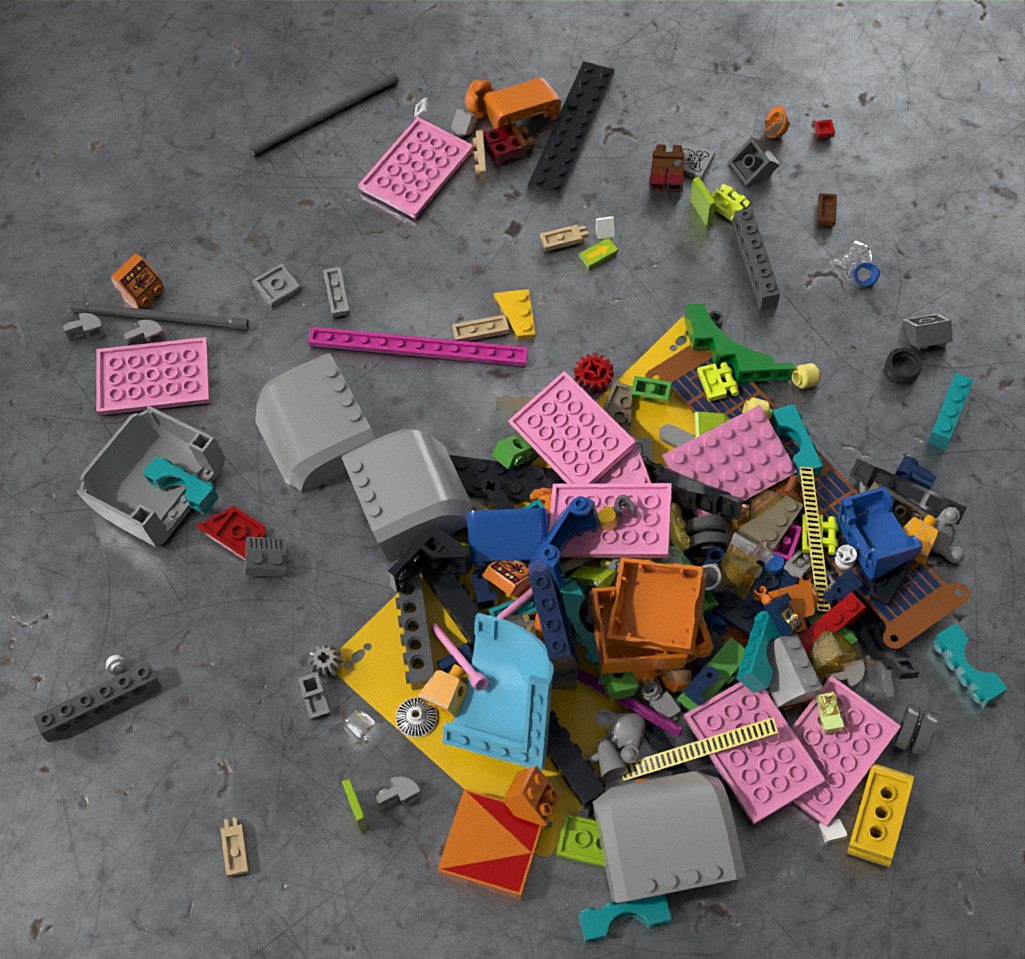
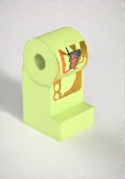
M834 692L816 695L823 735L842 732L844 724L840 717Z

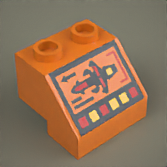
M136 253L111 276L114 287L121 292L123 300L133 308L143 309L148 306L150 301L164 289L158 274L144 258Z
M527 560L495 561L488 565L482 575L515 598H519L531 587Z

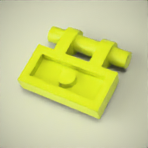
M723 184L720 187L722 191L717 188L711 193V196L716 202L715 210L732 222L734 211L743 210L744 207L749 208L751 202L743 194L740 195L735 192L733 187Z
M727 362L720 365L721 369H717L716 364L697 368L698 376L709 402L726 398V391H731L732 396L739 394L737 381L733 379V371ZM721 377L725 378L727 382L723 383Z
M803 514L802 553H810L806 515ZM819 515L822 546L828 548L829 555H836V548H838V540L836 539L838 524L836 523V517H828V522H823V515ZM823 531L828 532V538H823Z

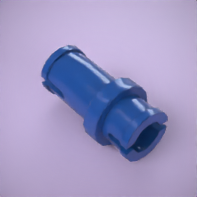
M711 611L707 614V617L704 616L711 629L719 634L727 632L724 626L729 629V624L725 622L723 617L717 616Z

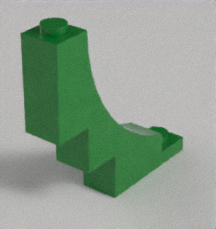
M687 304L684 319L692 350L710 349L713 364L720 366L722 363L727 362L728 365H732L737 383L791 380L794 371L793 362L775 363L772 355L759 353L736 343L715 325L707 312L705 304Z

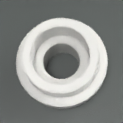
M113 655L106 661V670L110 674L120 673L126 667V661L120 655Z

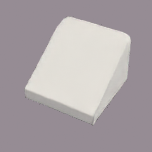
M613 216L596 219L595 230L598 239L615 237Z
M840 819L831 820L827 827L819 823L825 845L847 839V832Z

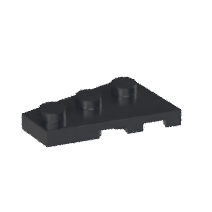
M915 557L881 577L872 579L869 599L889 606L912 566Z

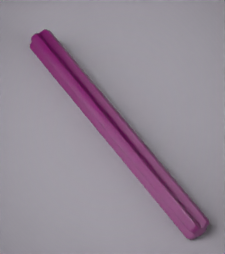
M583 670L578 673V681L610 698L609 694L605 692L604 685L598 684V678ZM631 697L613 700L674 736L680 737L684 730L679 724Z

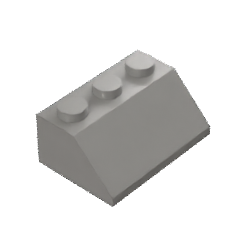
M793 634L779 637L768 643L766 650L767 659L773 670L768 688L777 708L812 700L823 688L798 635Z

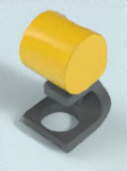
M619 495L617 497L614 509L611 506H606L599 511V522L604 530H613L617 526L618 517L624 516L622 506L629 509L633 518L637 517L635 506L627 495Z

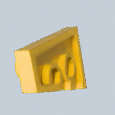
M529 289L493 293L495 301L498 302L500 310L506 316L508 324L517 340L535 338Z

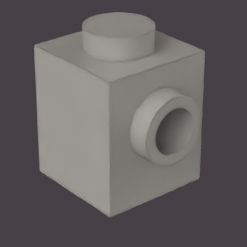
M457 109L450 129L455 130V134L462 137L472 135L478 115L465 109Z
M668 691L661 694L656 700H651L649 704L650 709L675 723L679 721L681 705L677 699H673Z

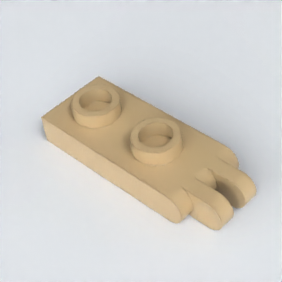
M578 225L541 233L540 239L546 252L581 243L590 235L586 226L579 227Z
M237 817L232 818L233 826H230L229 819H224L225 828H221L227 877L249 873L243 825H238Z

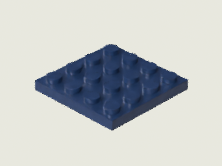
M727 550L724 552L727 567L721 571L726 589L721 594L711 592L719 604L711 612L723 617L729 625L749 636L757 614L766 611L763 607L764 604L754 599V589L761 593L759 590L760 586H764L766 588V595H769L768 592L798 584L799 577L790 575L785 569L780 574H769L766 572L764 561L753 560L749 567L745 569L742 566L747 559L727 557Z

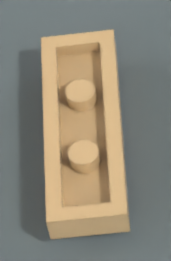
M483 130L476 131V138H473V147L477 148V151H474V160L478 162V165H475V173L479 175L480 182H486Z
M505 315L452 324V331L456 341H471L509 333Z

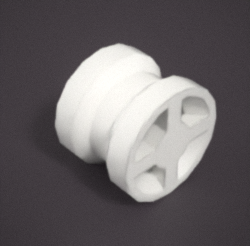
M843 545L838 548L835 557L837 567L848 570L854 566L857 557L855 548L849 545Z

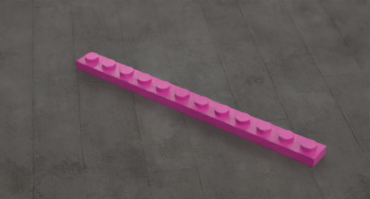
M311 327L308 340L309 346L523 367H526L528 347Z

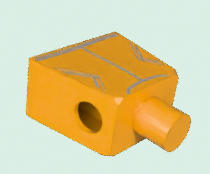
M927 515L923 521L913 517L903 527L907 536L915 535L921 540L923 548L921 553L915 556V560L923 565L927 562L939 532L934 528L937 520L930 515Z
M454 664L449 674L441 670L436 671L420 691L418 697L426 704L457 717L468 690V686L460 680L465 670Z

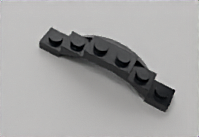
M858 458L849 475L861 481L867 489H870L874 481L891 489L935 519L944 509L955 507L960 512V518L955 522V524L959 525L967 508L930 489Z
M648 459L644 461L651 483H672L671 502L692 511L701 509L712 515L722 513L735 520L741 517L742 499L731 495L730 492L682 475L661 463H655Z
M855 590L853 592L854 595L866 606V613L857 620L860 626L858 634L874 660L882 661L887 670H894L899 680L918 678L920 671L915 665L913 657L909 656L902 647L893 649L884 643L885 622ZM891 635V641L897 642L895 636Z

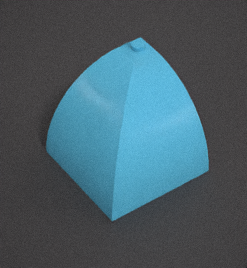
M478 613L475 617L474 634L476 636L471 666L476 672L483 673L488 678L489 684L484 690L476 691L470 684V676L468 677L466 684L468 690L457 717L454 718L452 723L446 722L443 726V743L528 768L537 766L542 771L547 755L553 683V665L549 661L546 646L534 634L517 624Z

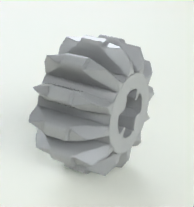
M324 643L321 649L319 646H316L317 651L310 652L313 658L308 660V663L312 665L310 667L311 671L314 673L318 672L319 677L324 675L327 679L330 673L336 676L335 670H342L340 664L344 662V659L341 657V651L332 644L328 647Z

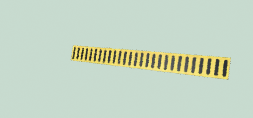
M800 467L814 587L819 595L817 610L829 611L831 610L830 604L823 596L824 590L828 588L813 468Z
M772 717L648 756L631 764L626 763L628 772L623 776V781L776 734L778 731L774 718Z

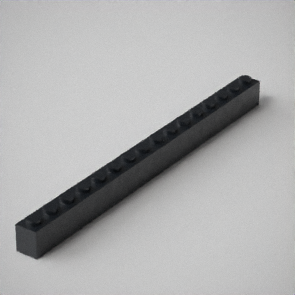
M423 565V569L420 572L421 576L466 641L470 642L474 649L476 636L474 634L475 617L478 613H481L479 611V604L475 599L471 600L468 596L470 593L464 584L461 585L459 583L457 574H435ZM551 710L546 756L585 810L592 805L593 801L606 792V784L601 777H596L591 762L584 760L581 755L583 754L581 748L577 743H572L569 731L566 727L560 726L557 714Z

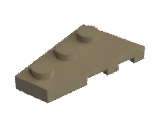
M614 381L603 410L631 436L632 386Z
M786 495L741 527L738 533L757 544L761 540L765 541L766 543L763 547L773 553L804 505Z

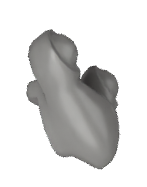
M955 507L944 509L936 518L937 523L934 528L939 532L931 550L943 555L951 563L962 562L965 558L963 549L951 546L954 542V533L956 532L951 523H955L960 518V512Z
M606 709L598 711L595 715V722L599 727L610 726V729L607 731V737L615 748L624 747L620 755L623 762L627 764L636 762L639 757L640 742L645 731V718L636 713H616Z

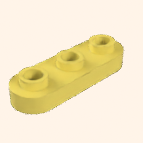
M671 502L670 538L674 547L678 551L683 552L689 548L690 539L686 534V524L682 519L680 506Z

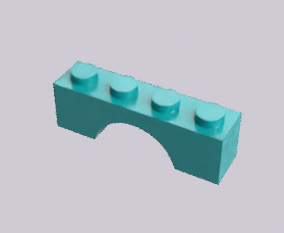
M955 373L928 444L946 450L974 379Z
M794 404L772 410L771 422L777 435L789 437L799 446L800 451L793 456L792 461L797 470L795 475L801 479L800 467L813 468L814 478L819 477L824 467L821 457H818L816 445L809 438V430L802 423L801 412L796 410Z
M156 456L142 472L147 482L160 490L174 485L186 487L184 497L189 506L204 515L219 498L214 485L210 482L204 483L195 474H188L181 466H174L167 458L162 459Z
M573 581L561 588L570 627L573 626L576 631L573 635L579 645L583 644L587 650L584 654L589 663L593 661L597 665L599 657L595 633L585 629L579 619V612L585 602V596L576 581Z
M767 611L760 612L755 617V623L750 632V638L744 650V656L736 677L753 693L769 687L773 670L767 659V645L779 637H784L776 628Z
M955 623L936 635L933 640L934 648L946 659L948 667L956 672L961 684L970 690L975 702L980 703L984 708L1002 697L1008 688L995 672H980L967 662L964 649L969 639L958 624Z
M665 894L625 901V903L617 905L616 902H611L603 905L604 908L595 910V907H590L579 913V922L585 945L606 940L612 923L622 917L637 918L648 929L671 923Z

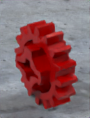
M594 353L593 357L587 354L586 359L580 357V362H576L574 379L578 381L579 386L584 385V390L589 387L591 392L594 391V388L601 391L602 386L607 388L608 383H612V377H614L613 364H609V359L604 360V355L597 357V354Z

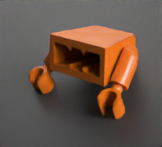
M806 575L805 580L799 578L798 584L768 592L769 595H766V588L764 586H760L759 590L761 593H758L755 589L753 592L754 599L761 601L764 605L773 598L788 592L792 599L789 601V604L794 613L801 619V627L795 632L807 629L804 617L814 615L819 595L811 583V575Z

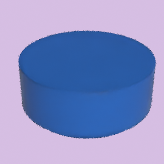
M772 554L765 558L764 567L767 573L776 575L784 570V559L780 555Z

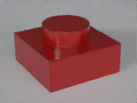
M832 119L815 121L814 127L818 139L835 137L836 132Z

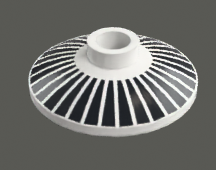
M420 698L406 700L400 705L396 713L398 728L409 737L417 738L427 735L433 730L437 722L436 709L426 704ZM414 712H418L420 714L416 718L412 716Z

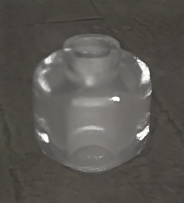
M355 710L344 721L346 723L344 729L355 741H359L362 738L366 741L374 733L372 729L375 726V722L363 710L359 712Z

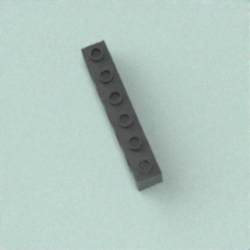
M749 208L734 211L732 224L760 309L777 307L780 291L753 210Z
M419 573L413 575L409 584L404 589L401 588L398 591L399 597L395 598L397 610L401 609V616H398L399 628L403 627L404 634H400L401 644L406 646L403 660L404 665H408L409 671L405 672L406 683H411L412 690L423 689L434 675L422 581ZM406 591H413L410 595L404 594ZM411 608L416 609L413 613L407 612ZM411 627H418L416 631H410L409 629ZM414 645L421 646L418 650L411 649ZM419 663L424 665L420 669L414 668V666Z
M147 661L33 717L40 734L49 742L162 686L153 667Z

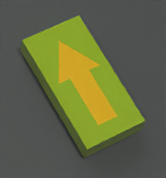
M606 238L579 253V258L590 269L616 255L618 248L609 238Z

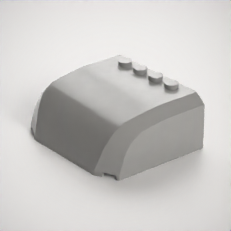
M330 353L270 380L259 393L256 405V425L285 482L299 489L301 493L347 473L342 455L376 439Z
M147 406V410L138 415L135 413L125 421L84 470L80 478V489L77 490V493L102 517L156 547L165 543L192 508L184 497L186 487L174 485L160 490L147 482L142 474L143 470L158 456L162 459L167 458L176 467H183L190 475H197L204 483H212L222 471L225 457L214 437L151 406Z
M401 429L342 455L343 463L371 530L390 563L401 558L428 529L440 528L449 535L467 526V512L472 511V503L445 446L430 434L416 429Z
M693 771L611 787L592 802L611 900L616 903L746 877L729 799L722 782L717 777Z

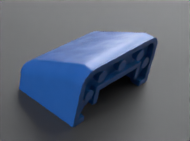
M885 486L842 498L838 513L839 528L849 546L855 548L857 552L856 558L869 579H875L919 555L923 548L921 540L915 535L907 536L892 512L893 504L895 503L894 497Z
M582 496L576 497L559 514L528 564L530 574L550 570L561 590L565 583V578L561 576L560 572L562 569L557 563L559 562L562 550L572 534L582 537L584 532L589 530L596 533L600 526L593 500Z
M545 508L467 512L471 563L475 564V567H487V563L491 561L531 560L549 531L550 513Z

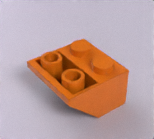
M533 766L517 772L503 798V802L514 816L546 826L560 799V795L539 768Z

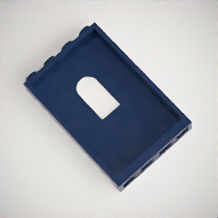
M546 570L528 575L549 661L561 676L581 672L563 595L551 571Z

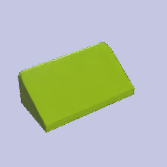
M582 566L570 577L579 585L599 588L610 587L617 571Z

